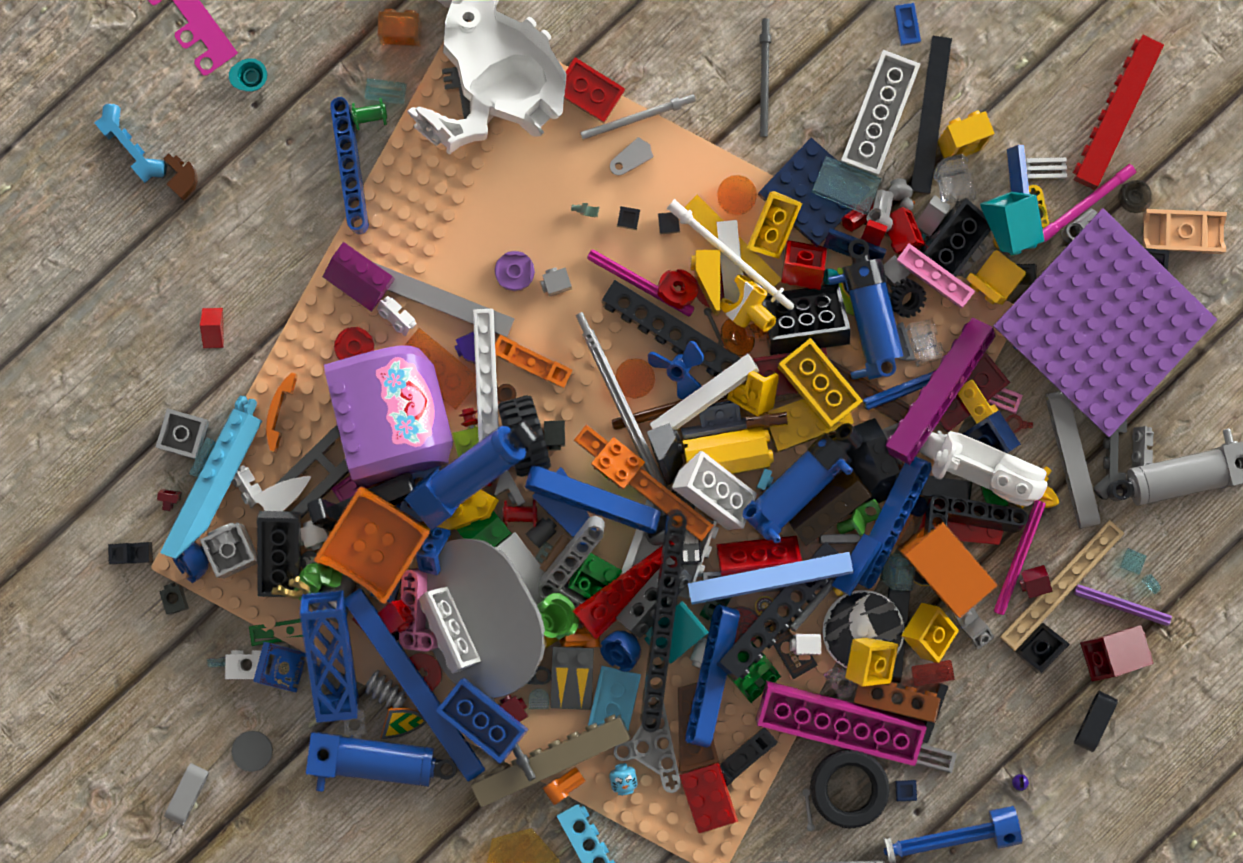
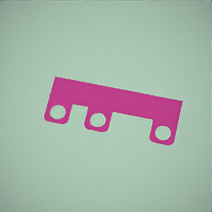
M148 0V1H149L150 4H152V5H157V4H158L159 2H161L162 0ZM173 0L189 22L175 32L177 41L183 48H189L201 39L209 49L194 61L202 75H209L238 54L200 0ZM185 30H189L193 34L192 41L188 43L183 42L180 38L181 33ZM204 57H209L213 61L212 67L208 70H204L200 66V61Z

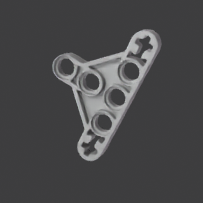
M663 701V714L661 718L664 719V727L655 732H647L641 724L630 741L615 746L614 755L620 761L638 760L660 775L665 791L674 793L680 788L681 782ZM649 717L645 723L651 725L655 718ZM661 737H665L669 741V745L665 749H660L657 746V741ZM644 741L648 743L649 749L646 753H640L637 750L639 742ZM620 746H626L629 749V754L624 758L619 757L617 754V749ZM666 757L671 758L673 761V766L670 769H664L661 765V761ZM675 770L676 774L671 775L673 781L677 780V784L674 785V789H670L669 786L665 785L669 781L668 775L663 777V772L669 773Z

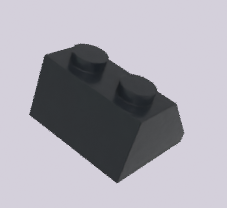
M670 423L647 431L655 459L666 485L672 483L683 464L681 455L684 454L677 430H672Z

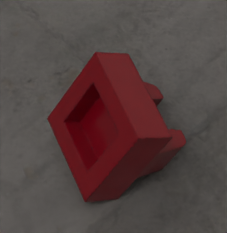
M161 489L158 492L157 500L163 501L162 510L171 512L174 503L177 504L181 500L182 492Z

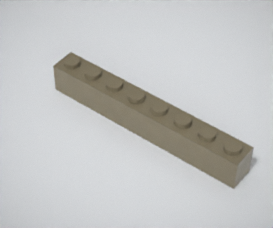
M615 714L604 718L605 722L597 725L595 722L585 727L586 731L580 734L578 731L567 735V740L560 742L558 739L549 743V748L543 751L541 748L530 752L528 757L529 765L536 776L532 781H528L523 769L517 765L516 759L512 760V765L508 767L501 765L493 769V773L488 776L484 773L475 777V782L471 784V787L480 807L482 808L630 740L631 736L621 715L617 717Z

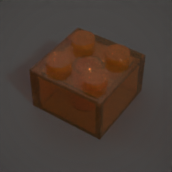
M384 9V11H379L377 35L381 45L421 46L422 22L419 13H416L414 10L396 12L394 9Z

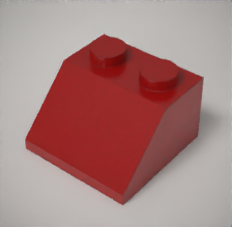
M788 240L781 283L820 290L825 271L827 248Z

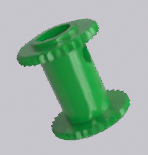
M379 98L380 104L356 108L355 103H352L351 113L357 130H360L359 124L383 120L384 126L387 125V111L382 98Z

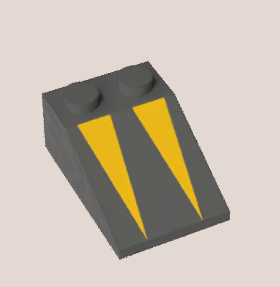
M553 647L551 708L591 710L594 648Z

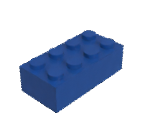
M462 678L436 710L437 713L499 763L505 761L529 730L466 678Z

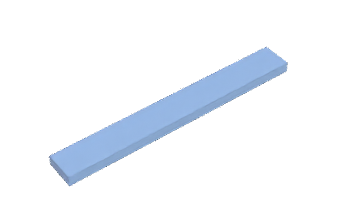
M846 552L688 583L691 604L694 605L852 574L853 568L850 554Z

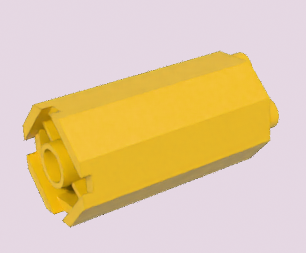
M763 427L684 440L682 442L683 446H687L684 451L686 464L699 451H703L731 474L769 468L770 464L774 462L773 452L768 450L767 446L770 442L769 431L764 430Z

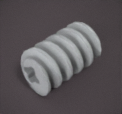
M377 670L364 686H367L365 693L369 694L373 691V699L380 696L378 702L380 704L387 701L386 709L393 706V709L401 708L409 696L404 697L405 690L398 692V684L392 688V680L385 683L386 675L379 678V670Z

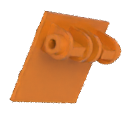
M613 437L591 465L594 466V470L597 469L600 473L604 474L603 477L607 476L609 478L608 481L612 480L618 486L617 488L621 487L624 490L630 480L644 465L645 461Z

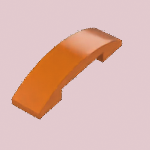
M499 335L495 344L496 356L562 388L565 387L572 369L535 353L505 336Z
M296 373L289 374L281 383L269 407L266 432L269 449L274 453H277L282 436L280 432L275 431L276 423L285 393L293 395L298 378Z

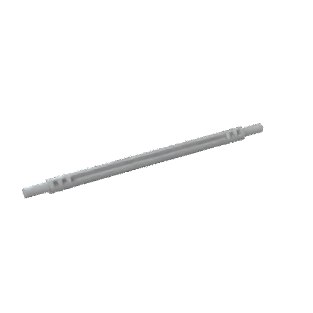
M583 312L575 315L583 330L582 335L636 450L640 458L645 461L644 467L647 473L667 488L594 330L590 329Z

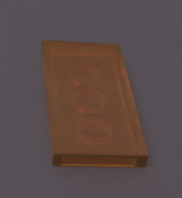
M418 328L404 346L419 348L434 364L442 398L457 410L476 387V374L422 329Z

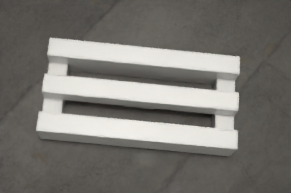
M1027 158L1028 179H1066L1067 158ZM1061 163V166H1030V164ZM1062 170V173L1057 174H1031L1030 172Z

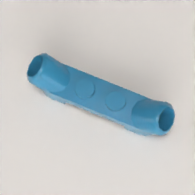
M105 104L102 109V117L94 123L108 140L115 135L133 156L136 162L131 165V168L141 180L146 183L152 177L163 178L166 176V162L164 160L144 158V150L138 143L135 146L130 141L133 137L125 128L123 130L119 128L121 108L115 104Z

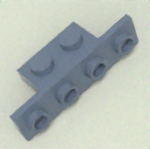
M732 401L714 403L699 414L701 425L681 428L683 439L688 440L704 435H718L721 432L739 431V429L747 428L746 417L741 418L739 406Z

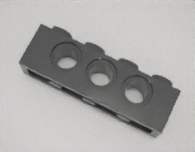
M669 557L666 563L673 565L675 561ZM681 567L677 596L693 579L683 567ZM660 568L616 617L638 639L647 633L653 623ZM668 576L664 579L663 583L670 585L673 583L674 578ZM664 597L661 600L662 605H668L671 602L670 597Z

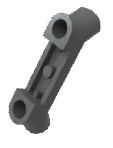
M1127 419L1110 437H1104L1103 447L1106 449V457L1103 458V468L1106 469V476L1094 486L1095 494L1102 500L1109 498L1107 488L1110 483L1126 480V473L1118 472L1119 434L1127 433ZM1118 485L1116 487V493L1123 494L1121 486Z

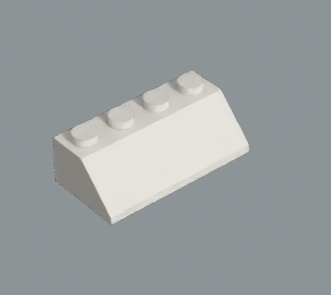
M699 451L679 470L672 489L727 530L744 528L747 520L742 515L743 510L752 500L755 501L757 496L755 491L703 451Z
M448 587L424 593L418 599L421 610L428 619L429 628L437 639L438 648L442 651L446 659V665L451 670V673L460 672L480 662L479 655Z

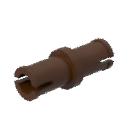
M787 411L773 414L764 412V415H759L758 417L756 415L746 416L747 429L766 427L767 429L770 426L788 425Z

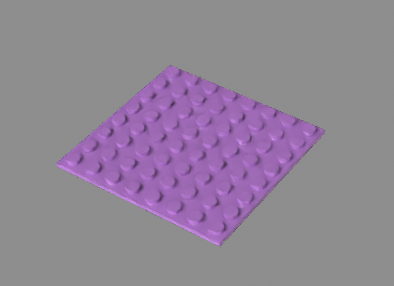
M1102 208L993 327L1107 437H1110L1218 319Z

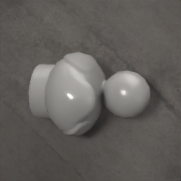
M906 179L892 180L888 191L894 194L893 200L901 201L900 208L904 207L912 210L915 204L910 199L913 193L912 188L907 185Z

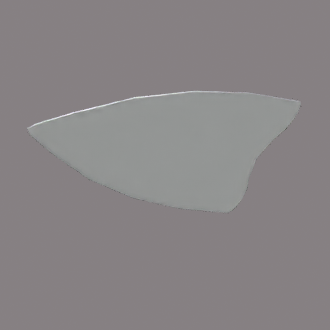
M311 476L293 478L275 484L255 495L254 500L264 508V511H283L301 494Z

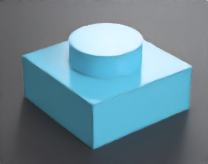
M766 468L763 470L756 489L764 491L766 487L769 488L774 479L771 476L772 471Z

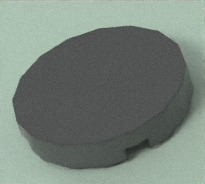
M248 731L236 738L232 745L231 753L234 762L239 768L244 771L254 772L268 765L272 759L273 747L269 738L263 733Z

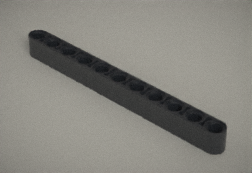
M673 509L667 514L640 715L642 727L647 732L657 731L661 724L687 519L684 513L678 509ZM679 515L682 517L679 524L671 523L674 516ZM672 536L679 537V542L675 545L669 544V539ZM670 556L677 558L673 565L666 563L667 558ZM668 576L674 578L673 583L670 585L663 583L664 579ZM670 597L671 602L668 605H662V598ZM661 617L669 618L668 623L665 625L658 624V621ZM664 637L666 641L663 645H657L655 643L657 638ZM657 657L663 658V662L660 665H654L653 660ZM654 677L661 679L657 685H652L650 681ZM652 697L658 698V702L654 705L648 704V700ZM649 717L656 719L651 725L645 723Z

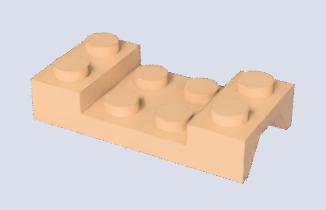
M1146 209L1143 212V247L1169 251L1202 252L1203 254H1223L1226 252L1224 224L1227 212Z

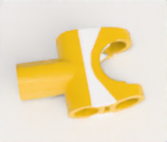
M738 274L734 281L739 288L740 297L735 303L729 299L722 298L720 301L721 309L734 323L746 328L752 320L764 332L769 331L775 325L776 317L761 305L767 296V292L750 278Z

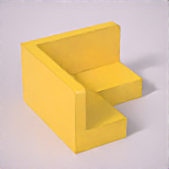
M752 371L747 375L746 385L742 383L730 391L727 399L758 417L774 408L779 375L774 373L765 378Z

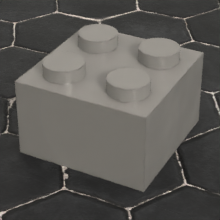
M167 408L156 448L199 460L210 421Z

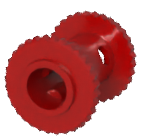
M507 500L504 501L503 523L507 528L508 522H533V527H536L538 516L535 500H532V506L513 507L507 506Z

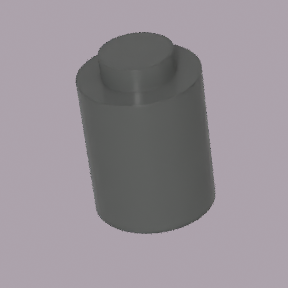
M549 517L547 519L541 518L536 523V527H532L525 535L540 548L557 532L555 530L557 525Z

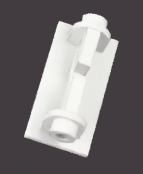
M387 296L379 302L377 310L380 316L387 319L397 332L406 336L409 330L413 329L417 323L406 310L399 314L398 311L402 309V306L392 297L389 298Z
M242 465L238 468L232 483L241 491L244 503L249 504L250 508H253L257 503L254 500V496L262 492V489L258 483L252 486L249 484L255 478L249 468Z

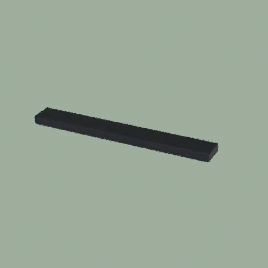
M934 35L931 38L911 188L915 193L931 194L952 38Z

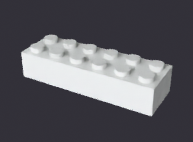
M885 50L882 51L840 161L841 165L877 179L920 63Z

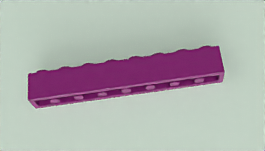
M973 317L969 323L964 325L961 335L953 341L951 350L947 355L943 356L940 366L936 371H933L926 387L924 386L920 390L916 402L910 405L906 417L900 420L897 430L888 438L886 447L889 455L909 465L912 463L996 337L992 326Z

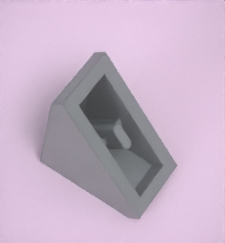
M934 195L916 221L919 231L930 238L951 206Z

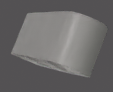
M190 763L164 817L183 826L210 772Z

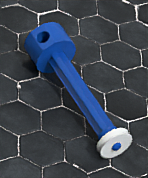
M1014 806L990 810V823L902 841L898 840L895 844H892L889 835L888 839L884 838V854L887 856L889 863H896L895 856L903 858L906 855L994 838L997 849L1022 844V835Z

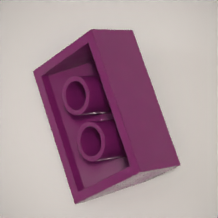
M345 242L335 252L322 276L371 312L395 280L392 275Z

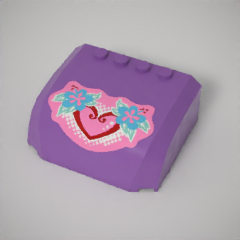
M404 345L393 346L324 364L326 380L348 470L352 481L359 487L361 485L363 487L391 480L403 474H412L449 463L453 438L434 364L419 348Z

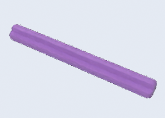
M1077 585L1074 589V595L1165 626H1169L1172 619L1171 615L1082 585Z

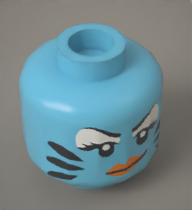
M626 763L616 765L615 769L609 774L611 788L618 795L631 794L638 785L635 769L627 766Z

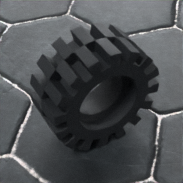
M907 278L906 280L901 279V283L898 281L895 283V288L893 286L890 288L892 293L889 292L893 311L903 318H910V315L914 317L916 316L915 312L920 313L921 310L919 308H924L925 306L922 302L927 299L925 297L926 292L915 281ZM911 292L909 301L902 305L905 295Z

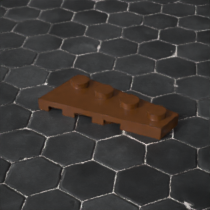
M697 683L678 688L680 773L719 762L714 740H712L709 747L689 744L686 741V731Z

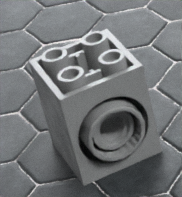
M226 524L209 532L207 537L200 539L217 578L225 579L257 564V552L243 524Z

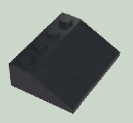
M839 283L823 285L820 290L801 288L783 291L782 294L794 304L792 310H788L777 300L772 303L771 298L773 296L767 293L766 298L761 304L776 317L775 325L765 332L770 356L792 353L810 338L819 349L850 344L851 329Z

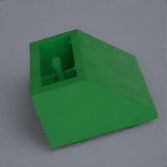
M590 553L570 577L568 587L589 599L617 579L622 570Z
M751 642L752 646L758 648L753 642ZM742 652L738 653V660L746 663V655ZM765 655L757 664L752 662L748 667L750 672L743 679L739 677L734 681L727 674L729 679L750 703L763 693L766 681L775 683L782 677Z

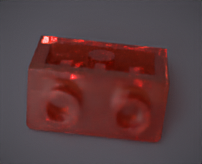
M951 660L911 667L913 678L910 679L913 687L955 680Z

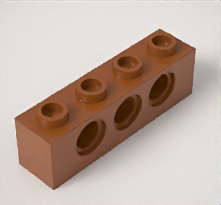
M892 682L870 686L858 684L854 700L855 704L936 723L941 701L937 697V693L925 691V694L917 693L916 688L905 686V689L896 688L897 684ZM882 689L883 697L879 700L874 699V690ZM900 693L903 695V702L898 705L894 704L893 696ZM916 698L923 700V707L921 709L913 708L912 703Z

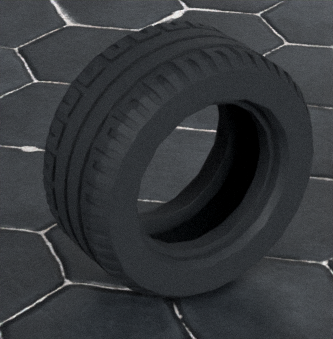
M845 749L829 754L818 763L811 777L810 794L816 810L824 819L838 827L852 829L869 825L882 814L888 802L890 786L885 770L875 758L863 752ZM845 766L861 768L868 775L871 782V795L868 802L862 808L855 811L837 809L831 803L828 796V782L831 775Z

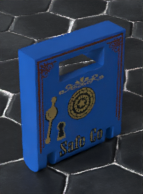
M264 642L253 682L297 693V688L293 687V684L299 685L305 663L300 658L306 657V653ZM272 654L274 658L270 673L267 675L265 671L269 656Z

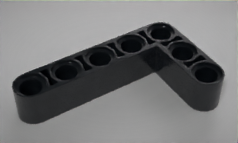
M407 473L368 490L392 505H396L405 501V498L416 485L412 474ZM353 497L337 504L325 499L309 502L306 506L312 524L332 531Z
M935 495L926 508L924 536L936 528L932 523L940 525L943 522L947 526V521L1017 533L1027 523L1028 514L1019 508L945 495ZM934 504L939 505L941 509L935 508ZM954 508H958L961 513L956 512ZM973 511L980 513L981 516H976ZM993 515H998L1001 520L996 519ZM1013 518L1018 519L1020 523H1016Z

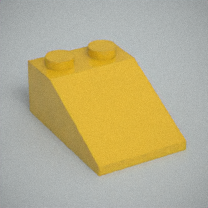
M696 250L695 255H691V271H694V276L714 316H719L720 250Z

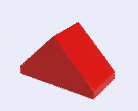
M202 308L200 331L204 349L224 348L223 308Z

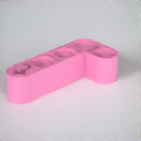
M418 568L405 571L401 579V599L411 609L415 620L409 624V629L399 633V643L405 649L430 651L437 649L438 645L434 633L431 630L425 629L426 615L422 612L418 599L427 592L428 577L427 573L421 572Z

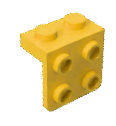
M995 250L978 273L970 272L966 280L970 282L969 286L978 293L982 291L985 294L984 298L993 305L995 303L1003 305L1025 277L1026 272L1000 251Z

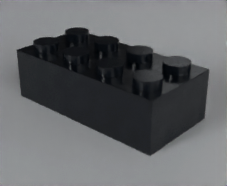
M260 511L257 517L258 596L286 597L283 595H273L271 592L272 588H276L278 585L288 590H294L295 587L289 586L290 579H295L296 576L299 577L301 573V512Z

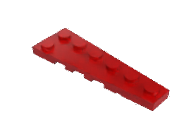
M669 541V544L675 545L674 542ZM663 545L572 611L594 639L601 636L617 620L616 617L660 568ZM670 556V558H672L676 562L677 558L675 556Z

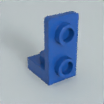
M439 527L434 528L432 531L430 530L416 554L418 569L421 572L438 576L441 571L438 555L451 535L450 530Z

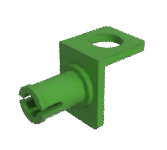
M875 499L865 502L854 509L851 518L837 523V529L840 534L856 529L858 534L862 536L867 523L876 520L882 509ZM873 507L877 512L871 516L865 512V509Z

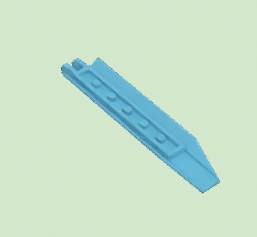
M241 395L237 398L235 409L231 411L160 551L161 554L176 559L208 529L262 423V420L252 416L257 406L255 399L249 398L247 400L246 396Z

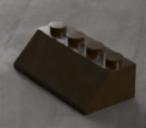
M853 469L849 475L842 472L796 514L789 523L807 546L869 499L872 494Z

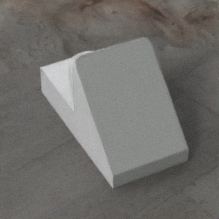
M507 470L501 474L494 496L496 497L510 490V493L507 495L512 504L517 503L518 506L525 504L526 502L509 471Z

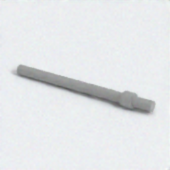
M694 94L680 99L677 97L671 99L668 103L582 131L580 134L584 140L670 110L682 109L681 106L696 102Z

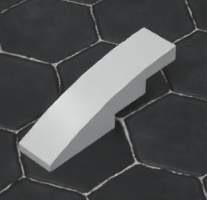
M737 220L717 222L718 240L741 258ZM720 252L724 296L735 303L740 297V292L734 279L738 274L743 275V271Z

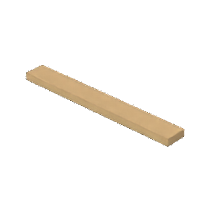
M1109 520L1051 582L1053 592L1038 596L1000 636V639L1015 652L1125 533Z

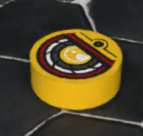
M768 596L758 598L755 602L756 612L760 615L773 599Z

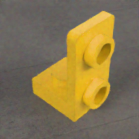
M974 380L966 382L958 392L960 399L977 424L999 411L995 404L991 406L988 404Z

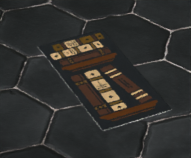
M768 625L765 627V630L773 632V625ZM789 627L783 634L779 632L775 636L777 641L773 645L793 679L818 666L812 655H810V660H799V655H795L793 651L788 654L781 651V644L786 641L790 642V639H793Z

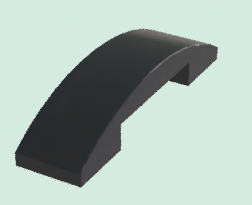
M765 727L720 764L726 786L732 783L735 778L778 743Z

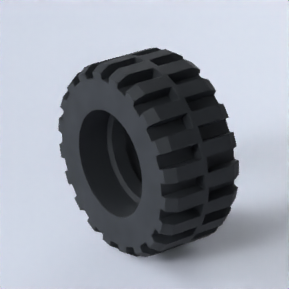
M525 395L501 402L498 405V410L503 426L512 429L519 422L525 420L538 435L531 444L525 447V458L514 465L517 476H528L531 466L548 470L551 467L550 458L532 397Z

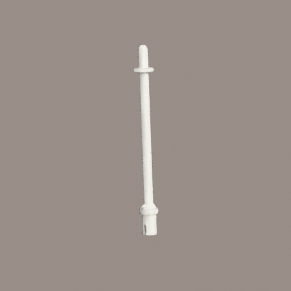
M676 199L672 201L667 210L680 219L679 222L681 224H689L772 295V303L777 300L788 310L794 308V304L782 294L783 288L777 290L697 222L693 218L691 210H686Z

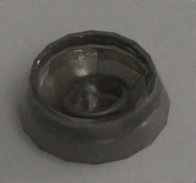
M1131 180L1122 185L1118 198L1122 207L1128 212L1142 213L1151 206L1153 194L1147 183L1140 180Z

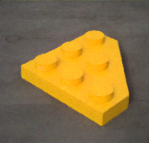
M479 490L461 503L453 515L437 527L457 530L471 525L474 521L485 520L490 517L499 499Z

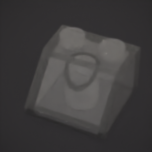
M930 319L911 323L905 328L917 367L943 358V346L941 342H937L935 335H938L935 324H931Z

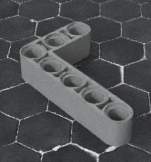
M590 517L541 576L538 587V594L541 598L544 599L550 594L559 593L568 597L575 608L588 600L587 597L569 588V584L566 582L603 538L605 523L601 517Z

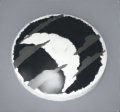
M868 590L853 591L850 596L845 594L837 599L827 611L823 622V640L832 658L847 668L853 639L871 638L899 644L898 654L904 638L901 636L905 630L904 622L898 608L885 596Z

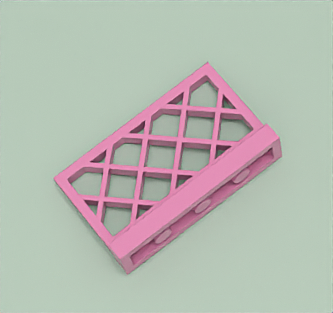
M911 244L906 246L896 260L959 308H963L975 292Z

